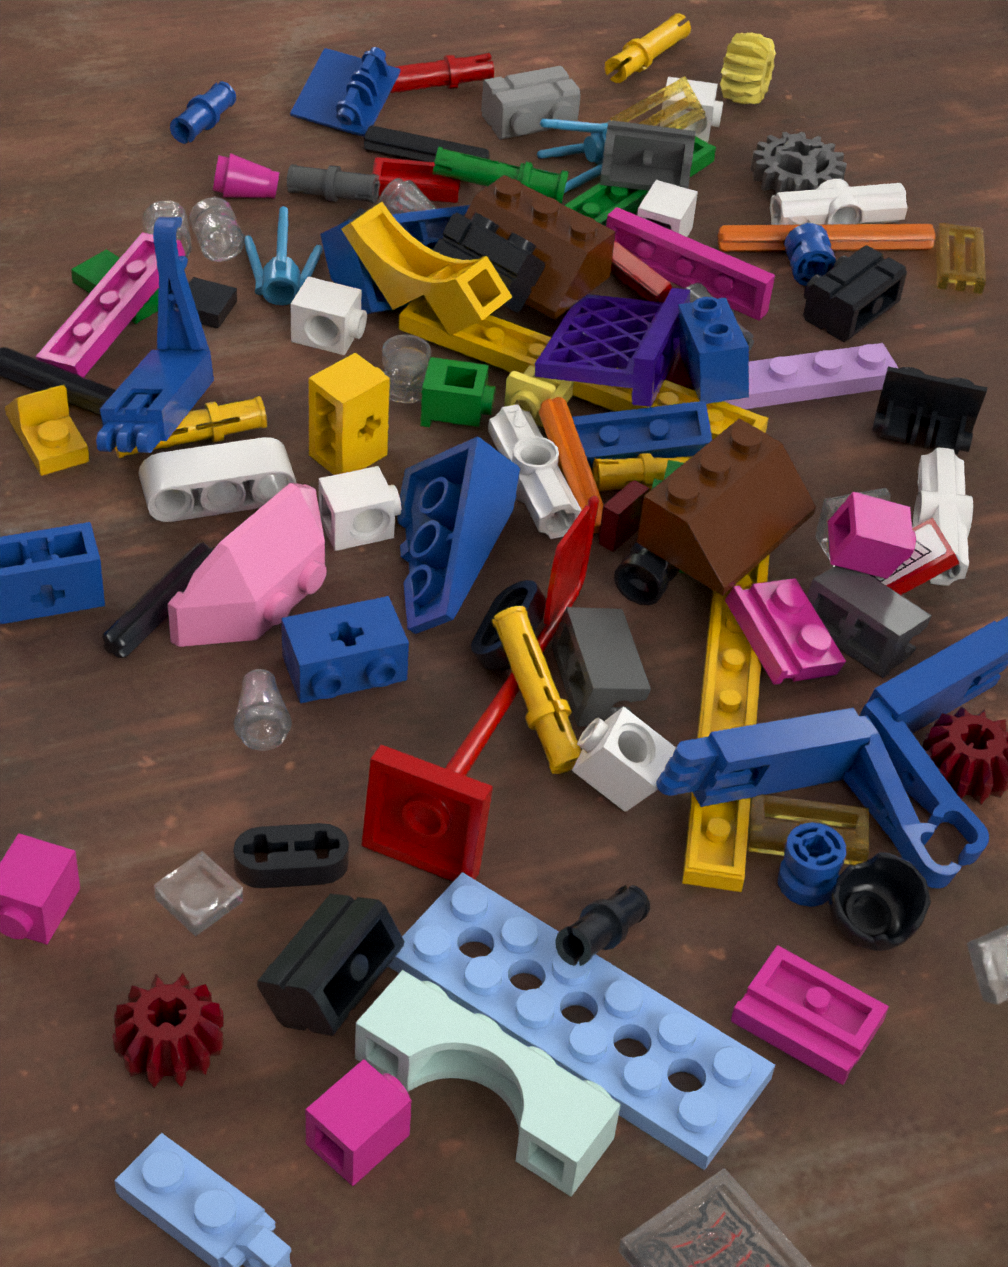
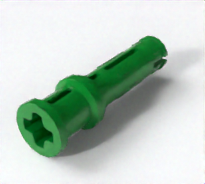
M439 146L432 175H440L486 187L503 175H506L562 204L569 171L562 170L560 174L533 168V163L527 161L526 163H521L519 167L443 149V147Z

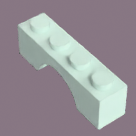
M402 970L356 1022L355 1059L360 1062L363 1059L366 1060L381 1074L389 1073L403 1084L407 1092L433 1080L459 1078L477 1082L497 1093L510 1107L518 1125L519 1137L515 1161L570 1197L614 1140L621 1104L613 1100L603 1087L589 1080L582 1081L556 1065L552 1057L545 1051L533 1046L527 1047L504 1033L498 1024L488 1016L480 1013L474 1014L449 999L447 994L432 982L420 981Z

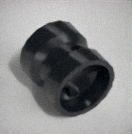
M636 541L630 550V555L626 556L615 570L614 581L618 590L627 599L639 605L649 606L659 601L667 590L669 581L673 580L680 569L641 546Z

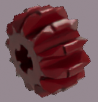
M962 706L953 716L942 713L939 719L935 721L934 726L931 727L930 733H926L922 745L923 749L961 799L966 795H971L982 805L990 795L1001 798L1003 793L1008 790V732L1006 729V719L992 721L987 718L985 709L978 715H971Z
M184 973L173 984H164V981L155 974L151 982V989L149 990L131 985L128 1003L116 1005L114 1014L115 1033L112 1035L114 1051L118 1053V1057L124 1058L125 1069L131 1077L147 1072V1079L153 1088L158 1085L164 1076H173V1079L182 1088L187 1079L186 1072L188 1070L206 1075L210 1067V1057L220 1055L224 1045L223 1032L221 1031L224 1026L223 1010L220 1008L219 1003L212 1002V993L208 990L206 984L190 989L189 981Z

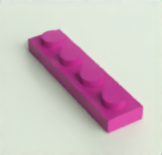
M616 207L607 215L606 227L616 231L615 241L667 281L685 289L691 284L700 283L706 287L707 291L714 298L726 297L733 310L758 321L767 314L774 284V274Z
M142 232L35 356L36 359L82 377L88 373L159 288V274L153 234ZM176 240L178 255L185 256L181 241Z

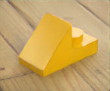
M65 385L18 397L5 406L6 416L41 476L89 462L88 446L69 415Z

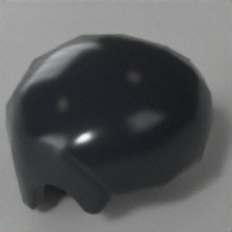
M883 852L877 853L862 863L849 865L837 878L829 898L833 923L852 945L874 951L890 950L909 940L922 925L931 904L927 881L915 866L907 860Z

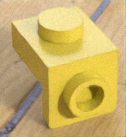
M531 365L524 374L512 371L506 379L504 407L519 404L522 410L530 412L536 425L544 428L539 415L541 403L546 399L562 397L568 402L573 395L574 381L535 377V367Z

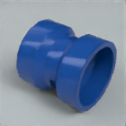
M805 223L795 227L785 238L784 246L790 261L794 279L799 284L807 286L814 275L819 274L823 276L832 270L836 263V258L831 249L827 231L822 226L815 223Z
M814 822L800 824L792 829L787 837L784 859L780 864L777 881L781 892L790 901L809 907L823 905L829 901L832 888L837 882L839 872L843 867L846 857V844L843 837L835 829L825 824Z

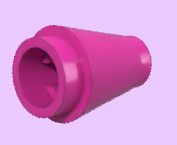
M231 153L230 157L218 155L213 191L223 193V198L269 197L275 199L279 172L271 171L269 168Z

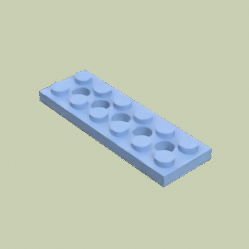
M462 872L402 936L405 941L404 947L388 967L398 973L404 970L420 981H429L436 984L447 994L449 999L474 1014L480 1013L488 1016L498 1024L504 1033L527 1047L533 1046L545 1051L552 1057L556 1065L582 1081L589 1080L597 1083L609 1093L613 1100L621 1104L619 1116L705 1170L772 1079L775 1064L596 954L582 966H580L579 961L575 966L569 965L558 955L555 939L559 931ZM468 942H480L488 946L492 952L487 956L471 958L464 955L459 948ZM527 973L536 976L542 982V985L537 989L521 990L516 988L510 982V979L517 974ZM569 1006H582L590 1010L595 1018L590 1022L577 1024L567 1020L561 1011ZM621 1039H635L641 1042L648 1052L643 1056L627 1057L618 1052L614 1044ZM686 1072L695 1076L700 1081L702 1087L697 1091L683 1092L672 1086L668 1077L674 1073Z

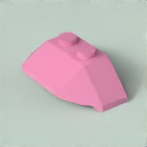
M289 483L219 542L193 573L184 592L178 591L168 603L171 643L178 647L258 640L273 625L281 624V618L287 617L291 609L307 594H313L321 587L327 570L325 567V540L316 489L306 484Z

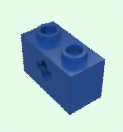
M702 297L691 303L678 304L680 356L699 401H706V404L749 398V346L726 297L718 299Z
M91 522L0 537V624L105 606L101 560Z
M389 596L281 618L282 657L300 703L329 699L338 695L374 687H385L407 680L409 641Z

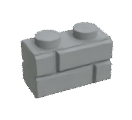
M562 66L507 75L505 78L485 79L482 92V116L488 125L492 126V130L500 140L552 130L553 128L541 127V119L578 121L580 88L572 79H569L568 73Z

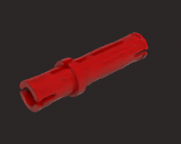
M490 53L455 58L454 55H447L443 57L444 60L396 66L395 68H399L401 72L390 93L437 86H447L448 89L458 88V84L494 78L493 61L488 62L492 56Z

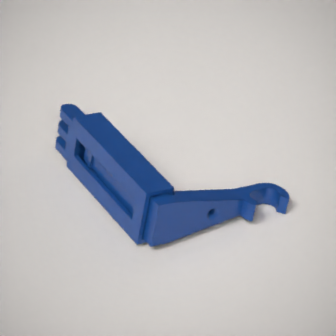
M159 217L155 222L153 240L159 274L157 349L159 350H151L100 408L103 427L98 432L96 438L97 449L100 452H111L116 446L119 452H132L137 446L139 453H151L160 441L168 440L214 381L211 353L184 271L188 259L185 256L178 255L176 232L177 228H181V217Z
M1008 616L998 622H991L876 687L859 717L868 715L905 791L931 814L926 823L936 825L935 830L940 823H950L969 842L959 854L958 865L961 866L970 865L980 857L989 842L988 830L955 793L913 733L939 719L942 713L947 714L997 684L1001 677L999 673L1008 666Z
M854 708L711 732L708 737L681 741L674 750L673 756L667 762L665 770L662 771L656 781V786L661 793L673 796L693 792L700 807L843 779L892 840L902 858L911 862L926 879L928 887H946L962 867L952 861L949 865L942 866L932 860L924 846L934 834L936 825L920 823L878 731L868 715L859 717Z

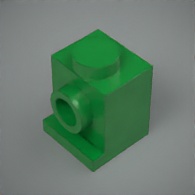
M430 357L422 386L420 426L430 427L432 420L456 425L463 424L479 427L482 414L492 416L496 386L487 385L489 365Z

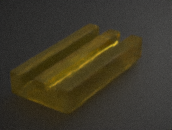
M684 76L614 115L610 120L628 122L682 91L685 95L683 99L638 124L656 126L691 106L693 110L663 126L685 129L703 119L706 113Z
M939 223L936 235L937 287L939 289H947L948 282L955 283V291L964 292L966 285H973V293L982 294L986 283L983 229ZM949 235L954 236L955 270H950ZM964 237L971 238L972 272H966Z
M771 795L752 797L748 851L784 856L787 837L792 829L800 824L814 822L856 829L849 830L831 827L843 837L846 844L844 864L856 865L867 861L869 855V808ZM764 817L778 818V819H785V820H793V821H799V822L796 823V822H788V821H781V820L765 819Z

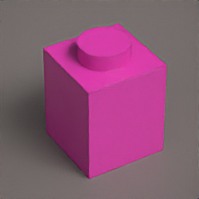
M852 492L827 521L831 565L888 579L914 552L916 534L912 530L911 511L908 506Z
M18 833L0 862V932L13 939L27 938L48 945L80 890L75 850Z
M363 1059L305 1109L306 1145L350 1185L354 1186L410 1135L412 1100L406 1088L396 1077L389 1073H379Z

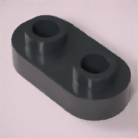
M532 580L517 582L503 590L492 602L471 642V650L485 669L507 670L511 668L497 630L492 623V619H495L494 616L510 607L524 606L534 633L543 620L546 597L536 582Z

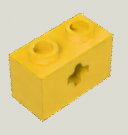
M356 352L309 377V456L333 475L364 469L387 456L390 378L381 369L374 367Z

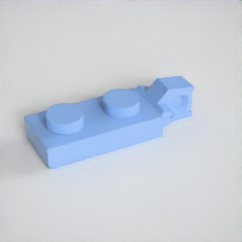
M163 1133L114 1180L116 1193L119 1194L120 1198L211 1267H240L241 1265L245 1267L292 1266L290 1264L291 1247L272 1232L276 1228V1222L265 1212V1209Z

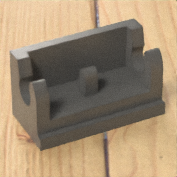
M608 120L600 185L649 191L654 182L659 180L688 189L696 131Z
M834 566L813 578L807 594L809 601L837 647L882 678L887 676L891 669L912 655L916 647L909 643L910 640L927 628L932 615L869 574L839 566Z
M566 607L551 646L576 725L588 726L589 723L598 717L605 721L623 707H612L619 701L635 702L646 700L651 688L623 609Z

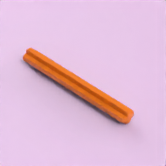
M817 224L827 231L833 251H858L865 245L876 251L930 250L933 248L935 231L931 224ZM723 225L719 228L718 246L722 252L786 251L784 246L785 238L791 230L799 225Z

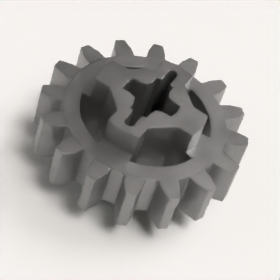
M782 132L781 139L769 135L767 136L766 143L760 141L757 143L756 151L753 153L751 171H754V181H762V190L773 189L776 191V195L778 192L816 190L822 183L831 179L844 180L847 163L843 162L844 154L842 152H834L835 144H824L819 136L810 140L806 139V135L803 132L799 134Z

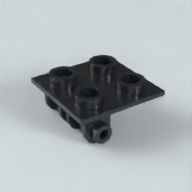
M888 366L872 431L881 433L880 438L905 443L909 423H911L913 428L909 445H914L919 425L928 428L924 448L929 449L933 430L938 429L934 449H953L956 455H958L959 450L969 452L973 438L972 431L988 387L975 385L972 381L965 378L954 377L946 379L927 375L913 367L894 368Z

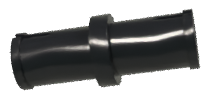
M624 885L608 899H599L591 902L582 910L576 922L563 928L557 934L555 944L558 955L569 965L575 966L579 961L580 966H582L600 950L615 948L626 938L629 928L648 916L650 902L645 892L636 885L629 886V889Z

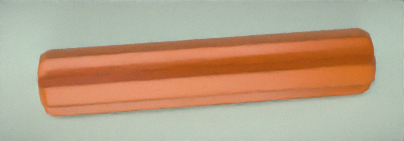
M562 397L546 399L541 403L539 415L548 440L558 447V466L581 510L585 505H588V500L591 496L599 498L594 533H599L603 502L566 400Z

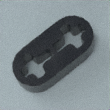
M314 823L251 828L240 834L235 841L233 849L235 873L242 883L253 888L312 886L334 883L342 878L348 869L349 841L346 834L340 828L331 824ZM327 849L329 858L317 859L315 850ZM255 853H267L268 861L263 863L255 862Z

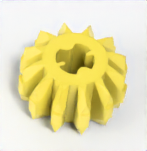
M756 33L735 34L731 43L727 46V53L723 58L724 64L721 70L720 86L724 98L740 104H759L764 99L765 94L768 92L772 71L775 66L774 58L776 52L772 39Z

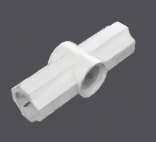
M831 179L822 183L816 190L778 192L776 195H772L769 208L771 212V225H802L805 223L885 224L905 220L908 206L906 203V190L901 183L849 187L848 183L842 179Z
M519 404L502 407L496 416L489 419L488 432L497 450L520 467L516 499L525 503L539 532L546 533L550 539L563 537L582 510L558 466V447L552 441L543 438L529 411L522 410Z
M936 448L927 455H921L917 471L918 495L914 507L913 528L932 517L934 518L960 564L930 579V582L935 585L949 586L958 579H964L969 567L967 538L972 523L973 497L965 495L964 461L955 455L953 449Z

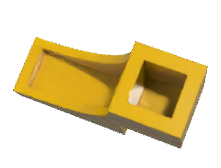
M383 202L373 206L341 228L393 310L424 295L449 335L484 320L512 298V295L487 256L473 260H460L431 250L410 235L392 216Z

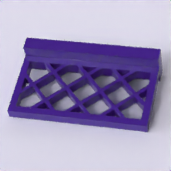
M672 288L665 302L587 294L570 308L535 362V377L632 388V405L651 407L680 350L678 304L690 303L691 290Z

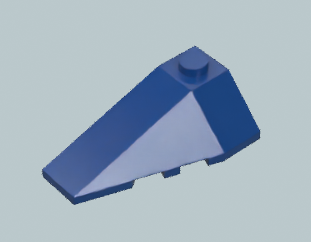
M470 205L392 214V216L416 240L433 250L438 240L443 238V231L451 216L456 212L465 216ZM354 219L345 221L321 233L320 236L331 280L337 284L361 289V310H365L367 314L392 311L393 309L341 230V228ZM408 302V303H406V304H404V305H402V306H400V307H398V308H396V309H394V310L404 309V308H406V307L409 305L410 302Z
M478 436L410 466L404 472L400 492L401 514L397 516L398 524L403 526L406 532V541L400 545L401 558L409 563V575L403 585L407 628L414 634L454 620L514 509L520 467Z

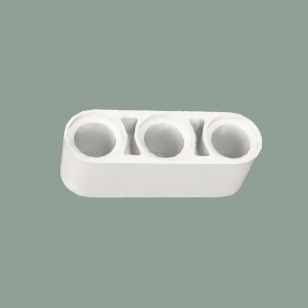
M266 437L157 453L143 461L138 473L150 515L156 520L163 522H174L261 508L289 483H296L285 446L277 439Z

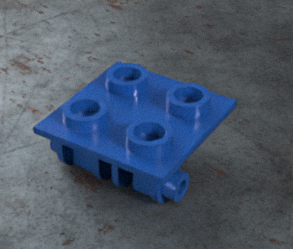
M372 47L370 51H365L362 58L324 48L290 115L364 137L368 127L374 125L401 70L388 66L385 60L386 53L378 47Z

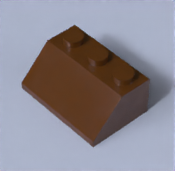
M506 175L497 179L475 195L465 214V217L471 220L474 212H477L498 224L499 228L495 234L508 240L511 232L537 246L533 255L545 262V268L535 286L531 287V293L525 304L554 320L610 277L616 231L596 222L591 217L578 213L553 198L523 185L516 179Z
M739 418L644 496L637 543L723 596L815 514L816 505L783 444Z

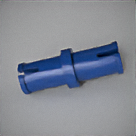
M220 81L218 84L216 82L212 85L211 89L204 95L193 97L188 102L187 109L171 121L170 131L173 137L178 142L187 144L188 141L189 143L192 142L203 130L213 128L219 122L220 115L236 102L234 89L228 83Z

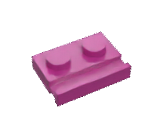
M796 578L756 583L746 590H742L740 586H733L726 597L725 602L774 685L781 684L783 679L792 678L793 682L837 675L845 664L846 660Z
M777 945L748 986L745 996L735 1005L731 1022L844 1085L853 1066L858 1063L884 1022L889 1006Z

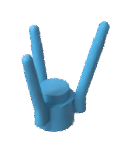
M541 119L540 126L544 128L591 133L590 136L585 138L584 143L554 147L537 152V157L540 159L585 153L588 161L598 164V166L566 182L564 193L601 175L608 122L599 124L560 119Z
M285 206L279 209L276 257H273L266 263L264 268H262L252 237L249 235L244 237L245 249L256 281L255 293L260 296L263 295L268 302L275 305L291 304L307 277H311L323 251L321 245H316L300 274V270L295 262L287 257L288 208Z

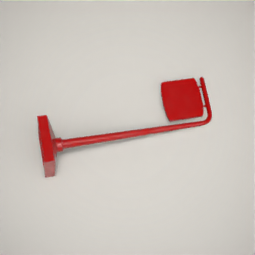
M597 496L589 498L588 505L584 506L557 545L545 605L544 624L546 625L536 638L542 653L556 633L566 607L573 606L583 586L599 505V498ZM513 672L445 768L387 746H379L370 759L362 847L453 882L462 872L474 880L480 873L493 786L467 777V774L520 691Z

